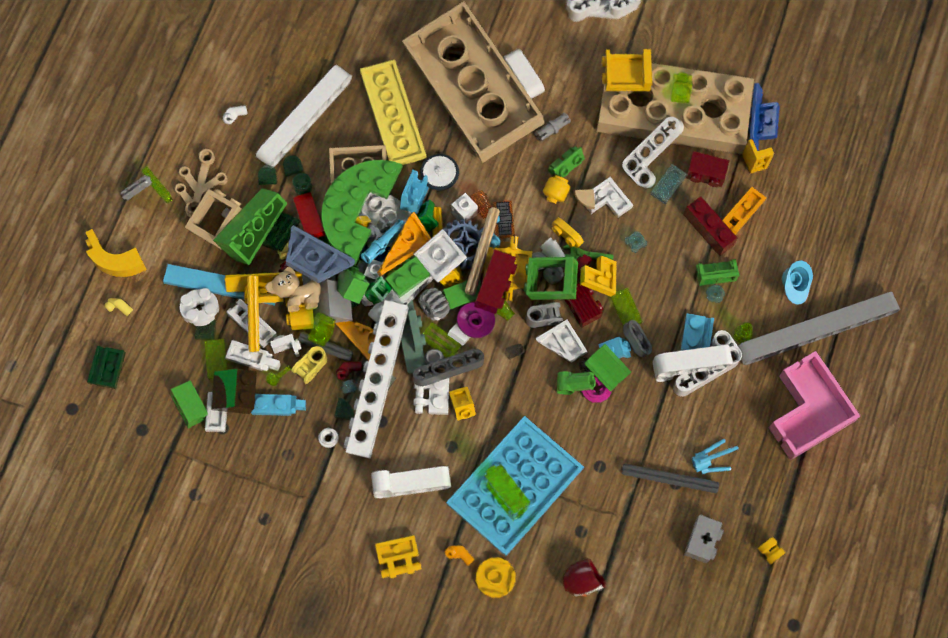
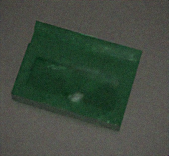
M281 213L262 246L282 252L291 237V227L293 225L297 227L301 221L297 217Z

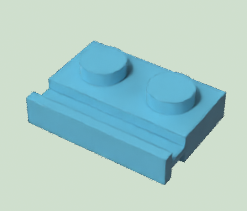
M687 313L680 351L710 347L714 318Z

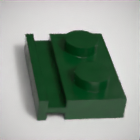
M97 346L87 383L116 389L126 352L124 350Z

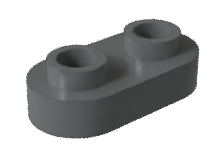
M635 320L625 323L623 333L632 345L635 354L640 357L651 354L652 346L640 325Z

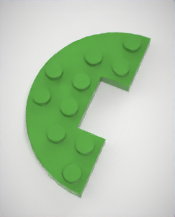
M372 160L354 165L341 173L333 181L324 197L322 223L325 235L333 248L355 259L354 265H356L371 234V229L355 223L369 193L385 199L388 198L402 169V164L388 160Z

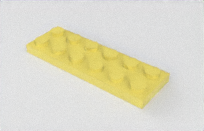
M391 60L360 69L383 144L386 145L388 160L405 165L427 159L396 61Z

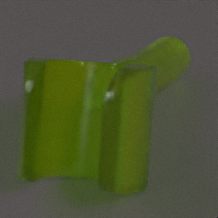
M287 366L277 375L270 372L266 377V382L276 386L280 378L292 369L291 366Z

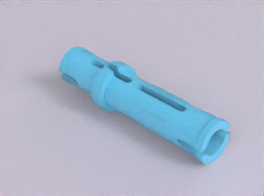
M399 219L378 240H374L371 246L361 254L363 261L370 264L376 256L384 253L385 248L398 237L405 222Z

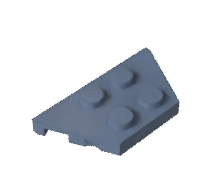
M294 225L291 227V237L286 257V265L320 283L355 264V259Z

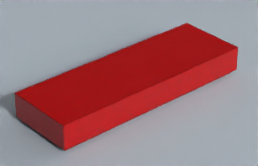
M311 192L293 197L304 232L315 238L325 236Z

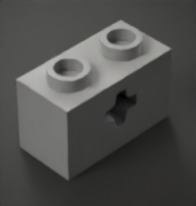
M699 515L696 518L684 555L706 564L710 559L713 560L717 552V548H714L716 540L720 541L723 534L721 529L722 523ZM703 536H707L708 542L706 544L703 543Z

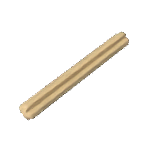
M491 207L488 211L466 284L465 293L469 295L476 293L500 210L495 207Z

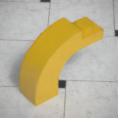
M93 229L85 232L88 237L85 241L90 249L86 253L94 265L102 272L116 277H129L147 270L136 248L122 254H110L103 250Z

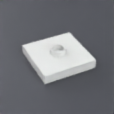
M443 229L414 253L437 282L441 281L467 258Z

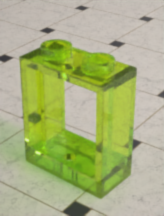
M501 464L497 467L493 465L485 471L484 485L512 521L529 510V499Z

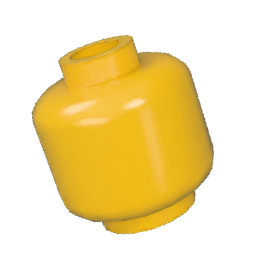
M558 175L550 177L543 189V194L547 196L546 200L553 204H556L557 201H565L570 190L568 180Z

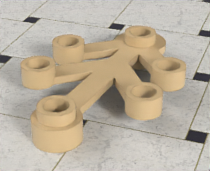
M204 149L199 153L202 165L197 182L191 175L188 167L184 166L179 170L181 178L185 179L195 192L192 199L187 193V188L184 184L179 183L175 186L176 194L181 196L187 204L185 212L190 218L194 213L192 209L197 208L201 202L202 195L208 189L211 190L217 185H225L228 181L226 174L221 172L215 178L205 183L209 166L215 161V156L209 149ZM206 157H210V158H211V159L208 160V161H205V160H204ZM183 171H188V174L183 175L182 173ZM220 177L225 178L223 181L218 180ZM179 188H184L182 192H178Z

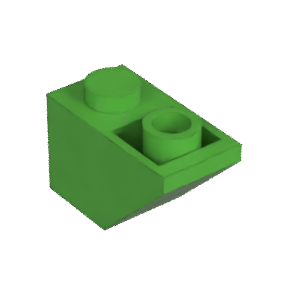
M353 265L339 273L337 291L343 298L360 304L370 283L365 279L366 276L359 271V267Z

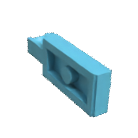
M255 394L254 410L251 413L252 415L291 416V414H296V410H306V400H298L296 396Z

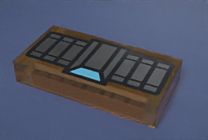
M512 200L493 202V207L500 210L495 226L496 236L500 239L510 238V236L515 238Z

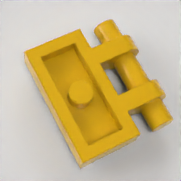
M415 535L375 544L379 565L388 564V569L381 570L382 578H395L399 574L408 573L409 575L413 574L414 571L422 570L420 562L412 563L411 558L419 556ZM405 559L406 565L394 567V561Z

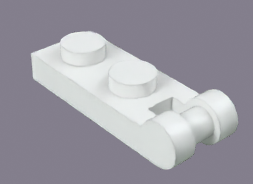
M239 299L232 309L229 308L226 313L248 333V305ZM243 310L244 313L239 316L238 313ZM259 317V345L264 348L277 336V333Z

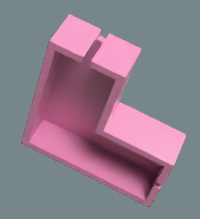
M815 351L801 359L800 362H796L784 369L779 377L799 407L774 421L769 426V429L778 442L782 440L781 447L788 458L792 460L854 423L860 415Z

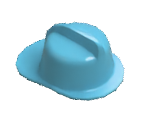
M802 260L794 262L782 275L785 294L792 303L797 305L806 301L813 279L812 269L807 262Z

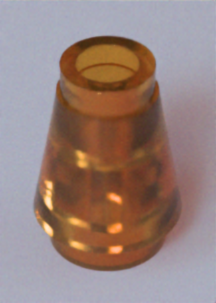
M481 190L472 194L470 198L477 204L480 216L486 219L491 207L487 193Z

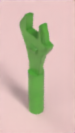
M568 244L563 247V249H571V255L564 254L565 257H574L576 260L579 256L583 257L584 254L593 260H597L601 255L611 260L614 257L612 254L572 248Z

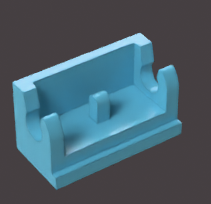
M412 170L401 196L400 209L418 214L429 189L427 187L428 177L425 175L423 180H419L417 178L418 171Z

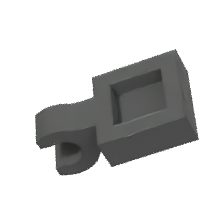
M382 217L376 226L370 224L366 227L371 229V234L365 244L367 248L371 246L374 240H378L391 228L388 224L389 220L385 217Z

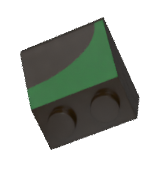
M244 369L215 371L211 410L250 414L254 410L257 371Z

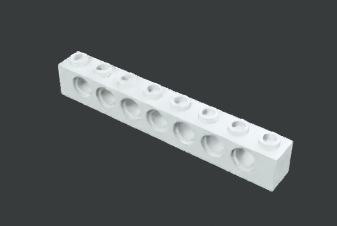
M385 300L384 305L381 304L379 307L378 316L381 317L379 324L376 323L373 334L376 335L375 340L369 346L370 360L366 361L363 372H366L365 379L360 381L359 391H361L359 399L356 398L354 410H356L355 418H351L349 423V429H351L350 437H346L344 448H346V453L371 459L409 310L408 305ZM388 318L395 319L394 326L387 327L385 325ZM389 337L391 339L390 344L387 346L381 345V339ZM380 355L386 357V361L382 365H378L375 362L376 358ZM374 374L381 376V380L377 384L371 383V377ZM369 393L376 394V400L372 403L366 401V396ZM364 412L371 413V419L368 422L361 420V415ZM359 431H365V440L358 441L356 434Z

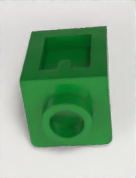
M431 200L423 203L418 214H416L427 232L438 227L439 224L432 217L435 204Z

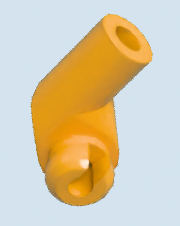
M452 545L445 550L447 558H461L467 566L475 560L464 546Z

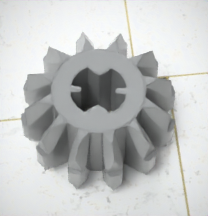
M437 288L427 289L420 295L418 299L420 307L431 320L438 321L449 313V302Z

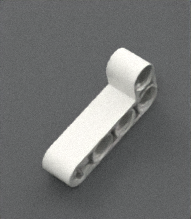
M668 117L625 158L623 169L636 184L645 188H650L655 184V175L647 166L682 133L684 129L682 121L675 117ZM672 123H675L676 128L674 130L671 126ZM663 135V142L657 144V137ZM646 148H649L650 154L647 157H644L643 151ZM635 161L637 164L636 168L631 170L630 164ZM648 174L649 180L643 184L642 177Z
M718 331L711 341V346H720L721 344L717 342V339H723L725 341L724 345H729L731 354L736 357V360L733 361V366L720 370L695 372L701 373L704 376L702 380L697 379L695 373L680 375L673 386V390L678 396L690 394L738 365L742 358V352L727 331ZM688 383V385H687L686 388H685L684 386H683V387H680V386H679L680 384L684 385V384Z
M729 345L662 353L656 355L653 360L657 382L669 381L673 379L674 375L718 370L733 366Z
M446 466L389 474V471L371 473L375 498H387L451 488L449 467Z

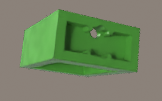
M574 257L529 258V262L526 264L527 282L524 284L525 294L531 300L576 299L577 260ZM565 267L564 290L537 292L538 268Z

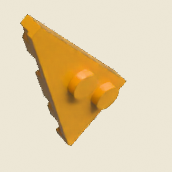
M415 212L409 215L377 272L379 276L414 256V253L431 239Z
M358 322L334 323L369 361L371 356L368 353L371 342H374L376 336L373 334L374 330ZM383 337L380 344L387 346L390 344L391 339ZM383 355L378 356L375 362L379 361Z

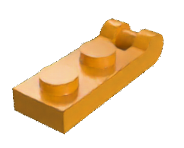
M751 187L722 221L736 235L765 202L766 197ZM732 219L737 222L735 226L730 223Z

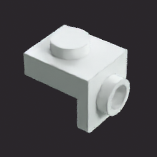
M292 334L287 336L279 335L273 341H270L274 354L293 348L296 357L300 356L298 350H301L299 340H294Z

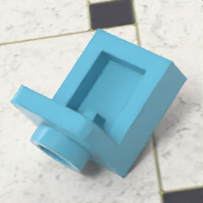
M616 337L598 344L599 348L606 344L618 358L631 357L630 343L624 338Z

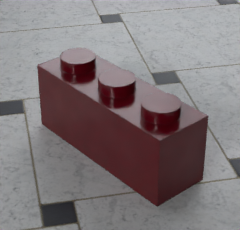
M701 196L686 207L684 212L685 218L719 256L735 245L737 236Z
M496 249L494 250L474 307L496 314L498 308L502 310L505 298H502L504 291H509L512 282L508 279L510 274H515L518 264H515V256Z

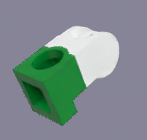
M378 277L374 282L370 283L361 301L364 306L380 303L386 298L392 288L382 277Z

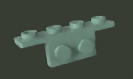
M412 299L407 304L409 310L401 337L408 374H413L416 368L426 365L423 353V345H426L424 333L420 334L419 327H422L421 316L416 315Z

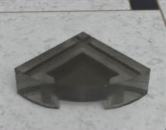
M522 344L507 347L505 350L509 360L525 353Z

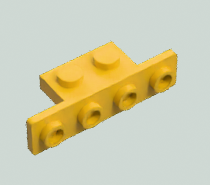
M295 272L296 277L299 279V286H302V274ZM279 273L225 275L226 291L245 292V304H248L247 276L250 275L258 277L259 303L284 302V298L269 293L265 288V285L271 282Z

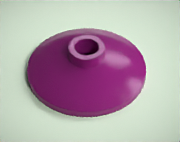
M475 302L468 303L460 309L457 316V324L460 330L472 338L487 336L495 326L494 313L474 307ZM472 321H477L478 325H474Z

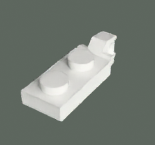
M234 340L231 341L225 357L228 361L260 371H267L268 368L279 371L281 365L279 360L272 359L273 355L268 351L260 349L259 352H249L248 345Z

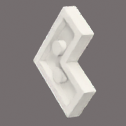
M609 177L592 189L594 190L595 209L588 210L592 214L607 204L618 218L630 210L633 204L612 178Z

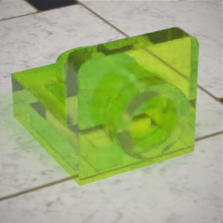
M683 72L673 74L671 102H690L693 84L692 75Z
M318 312L314 318L313 330L307 339L324 347L333 336L335 319Z

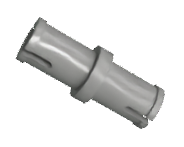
M563 113L553 121H548L547 125L535 131L536 138L542 142L550 135H555L559 129L571 122L570 119L567 120L569 116Z

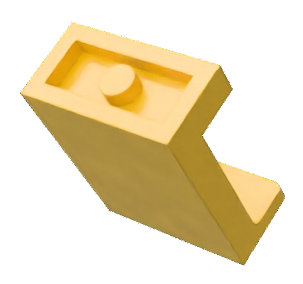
M643 49L642 54H610V50H606L605 56H602L601 60L602 67H605V73H602V84H605L606 91L651 90V49Z

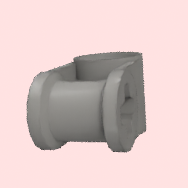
M553 302L530 307L525 318L526 324L531 328L556 326L562 323L563 318H561L559 311L560 303ZM536 314L539 316V319L534 320L530 315Z

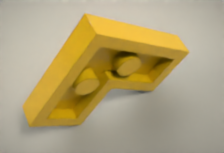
M601 255L597 258L596 269L586 265L581 268L580 285L612 297L616 294L617 262Z

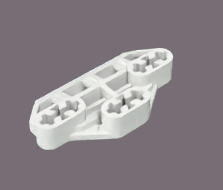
M567 0L566 9L569 12V18L576 22L587 17L619 19L636 10L641 0Z

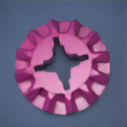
M594 375L597 386L602 387L599 390V395L595 390H583L581 393H583L585 399L592 403H601L609 398L612 391H609Z

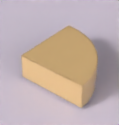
M575 190V197L582 205L588 209H595L594 190Z

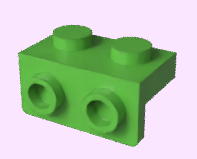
M415 256L413 259L405 260L399 269L390 271L386 275L385 281L400 298L428 278L430 273Z

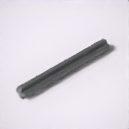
M623 464L622 474L712 493H717L719 489V483L715 481L630 464Z

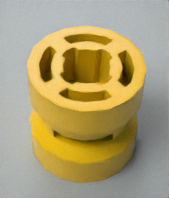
M774 537L758 548L760 553L767 557L766 560L770 565L786 553L783 548H779Z

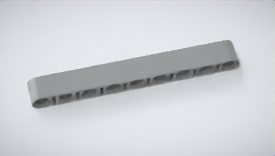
M888 292L743 342L738 345L742 352L741 360L743 365H748L890 316L898 312L900 307L893 292Z

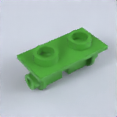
M570 147L569 150L561 155L564 160L562 161L559 158L549 165L548 172L562 178L567 176L569 172L585 160L582 148Z

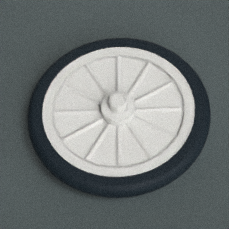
M435 154L425 159L422 163L420 176L423 180L424 176L427 175V187L438 191L446 190L457 182L459 167L450 156Z

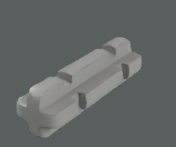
M146 175L142 176L139 180L121 191L122 198L126 200L131 199L144 190L145 187L151 185V178Z

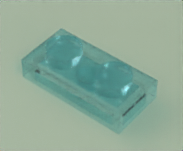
M672 164L653 188L650 195L666 205L687 177V174Z

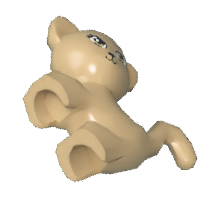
M287 267L265 285L269 293L276 294L281 298H290L287 303L288 312L298 311L301 303H304L306 309H316L318 307L321 292L320 283L311 280L305 285L299 286V279L296 277L294 269Z

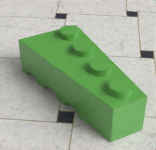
M262 188L213 241L233 260L250 265L287 205V202L279 193Z

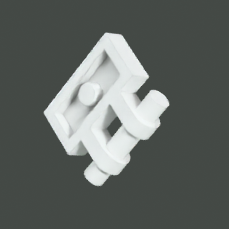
M449 378L427 386H418L414 383V389H416V398L413 401L415 413L421 414L423 413V407H429V414L448 415ZM424 390H429V399H423Z

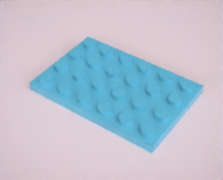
M524 416L446 504L503 555L507 556L584 469V466Z

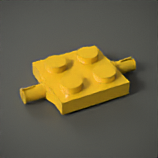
M510 236V247L494 248V250L496 249L515 256V264H518L515 274H510L508 279L512 282L509 291L505 292V301H508V294L509 301H512L513 290L524 289V284L527 282L526 264H528L529 258H532V251H523L517 248L519 238L515 236V241L514 236Z

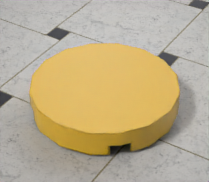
M492 557L482 562L476 572L478 589L490 598L506 596L515 584V571L511 564L500 557Z

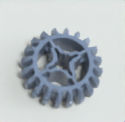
M456 219L453 221V224L448 223L446 228L443 227V230L449 237L450 234L459 232V235L453 241L466 256L468 250L475 248L477 251L483 229L478 231V224L472 226L471 220L466 224L464 219H461L460 223ZM475 254L467 257L459 264L461 270H464L466 266L468 269L472 268Z

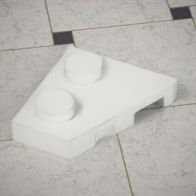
M568 320L563 321L536 338L538 343L569 362H573L588 353Z

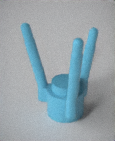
M722 439L702 452L696 453L692 457V463L696 472L701 471L702 474L708 472L730 471L731 467L708 468V466H711L710 460L738 450V446L708 456V452L726 442L725 439Z

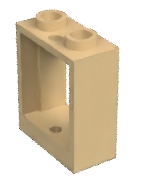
M208 189L185 228L221 249L213 240L242 210L240 208L241 203L233 198L230 201L225 198L226 195L217 189L215 192ZM216 199L232 209L216 235L213 236L198 226Z

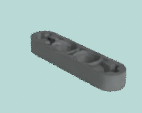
M471 349L418 367L413 372V381L418 386H427L477 369L484 364V353L479 349ZM460 362L463 365L461 367H455L453 366V363ZM437 368H443L445 370L443 373L435 372Z

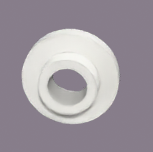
M332 428L323 429L319 434V442L323 447L331 448L337 444L338 434ZM330 435L332 436V440L326 441L325 437Z

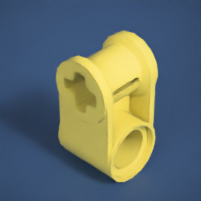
M319 346L312 347L293 366L291 371L297 373L304 379L303 382L308 384L327 363L325 351ZM315 354H322L320 360H313Z

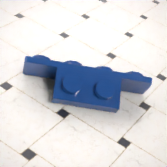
M754 83V90L752 92L753 105L750 109L751 123H749L748 129L750 139H753L758 151L759 140L777 139L780 105L778 102L762 103L763 90L759 83Z

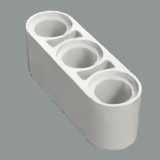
M520 49L503 56V59L531 99L545 91L541 80Z

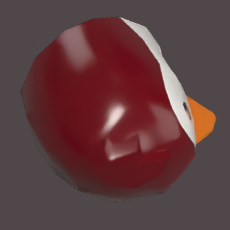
M589 558L572 564L565 570L563 576L565 591L574 596L581 595L586 597V594L606 587L604 578L599 574L594 563Z

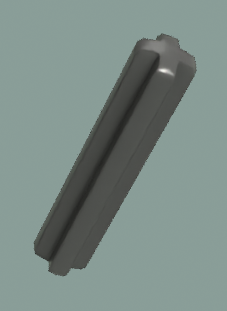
M301 332L298 340L300 343L310 347L319 346L326 353L343 360L350 361L353 357V351L305 332Z

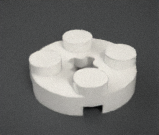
M207 288L193 290L183 295L180 303L182 318L187 323H193L194 326H204L211 323L215 319L214 316L219 312L216 296ZM197 305H204L200 311L197 308L195 309Z

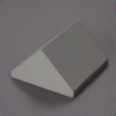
M325 280L320 283L321 292L318 307L313 309L314 325L353 321L351 301L343 298L337 291L338 281Z

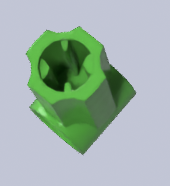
M562 371L557 373L558 394L570 395L574 394V391L593 390L596 385L592 372L572 373Z

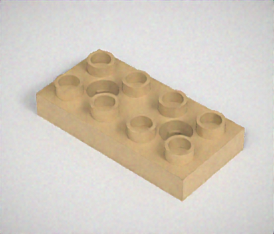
M465 2L460 3L403 40L407 52L482 163L544 124L543 115ZM451 46L465 49L463 56L456 61L445 60L443 54ZM494 102L504 106L502 114L497 118L487 119L481 115L482 109L489 103Z
M652 63V86L650 91H606L604 84L597 132L646 139L665 119L675 117L682 121L684 129L672 144L742 154L747 142L754 79ZM634 93H641L647 96L650 102L643 107L635 106L631 103L628 96ZM706 104H713L720 108L723 115L718 118L708 117L701 107ZM672 123L671 126L674 130L676 128L675 123ZM659 135L656 141L663 142V135Z

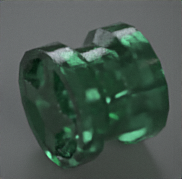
M299 173L293 178L294 190L298 195L312 191L311 178L305 173Z

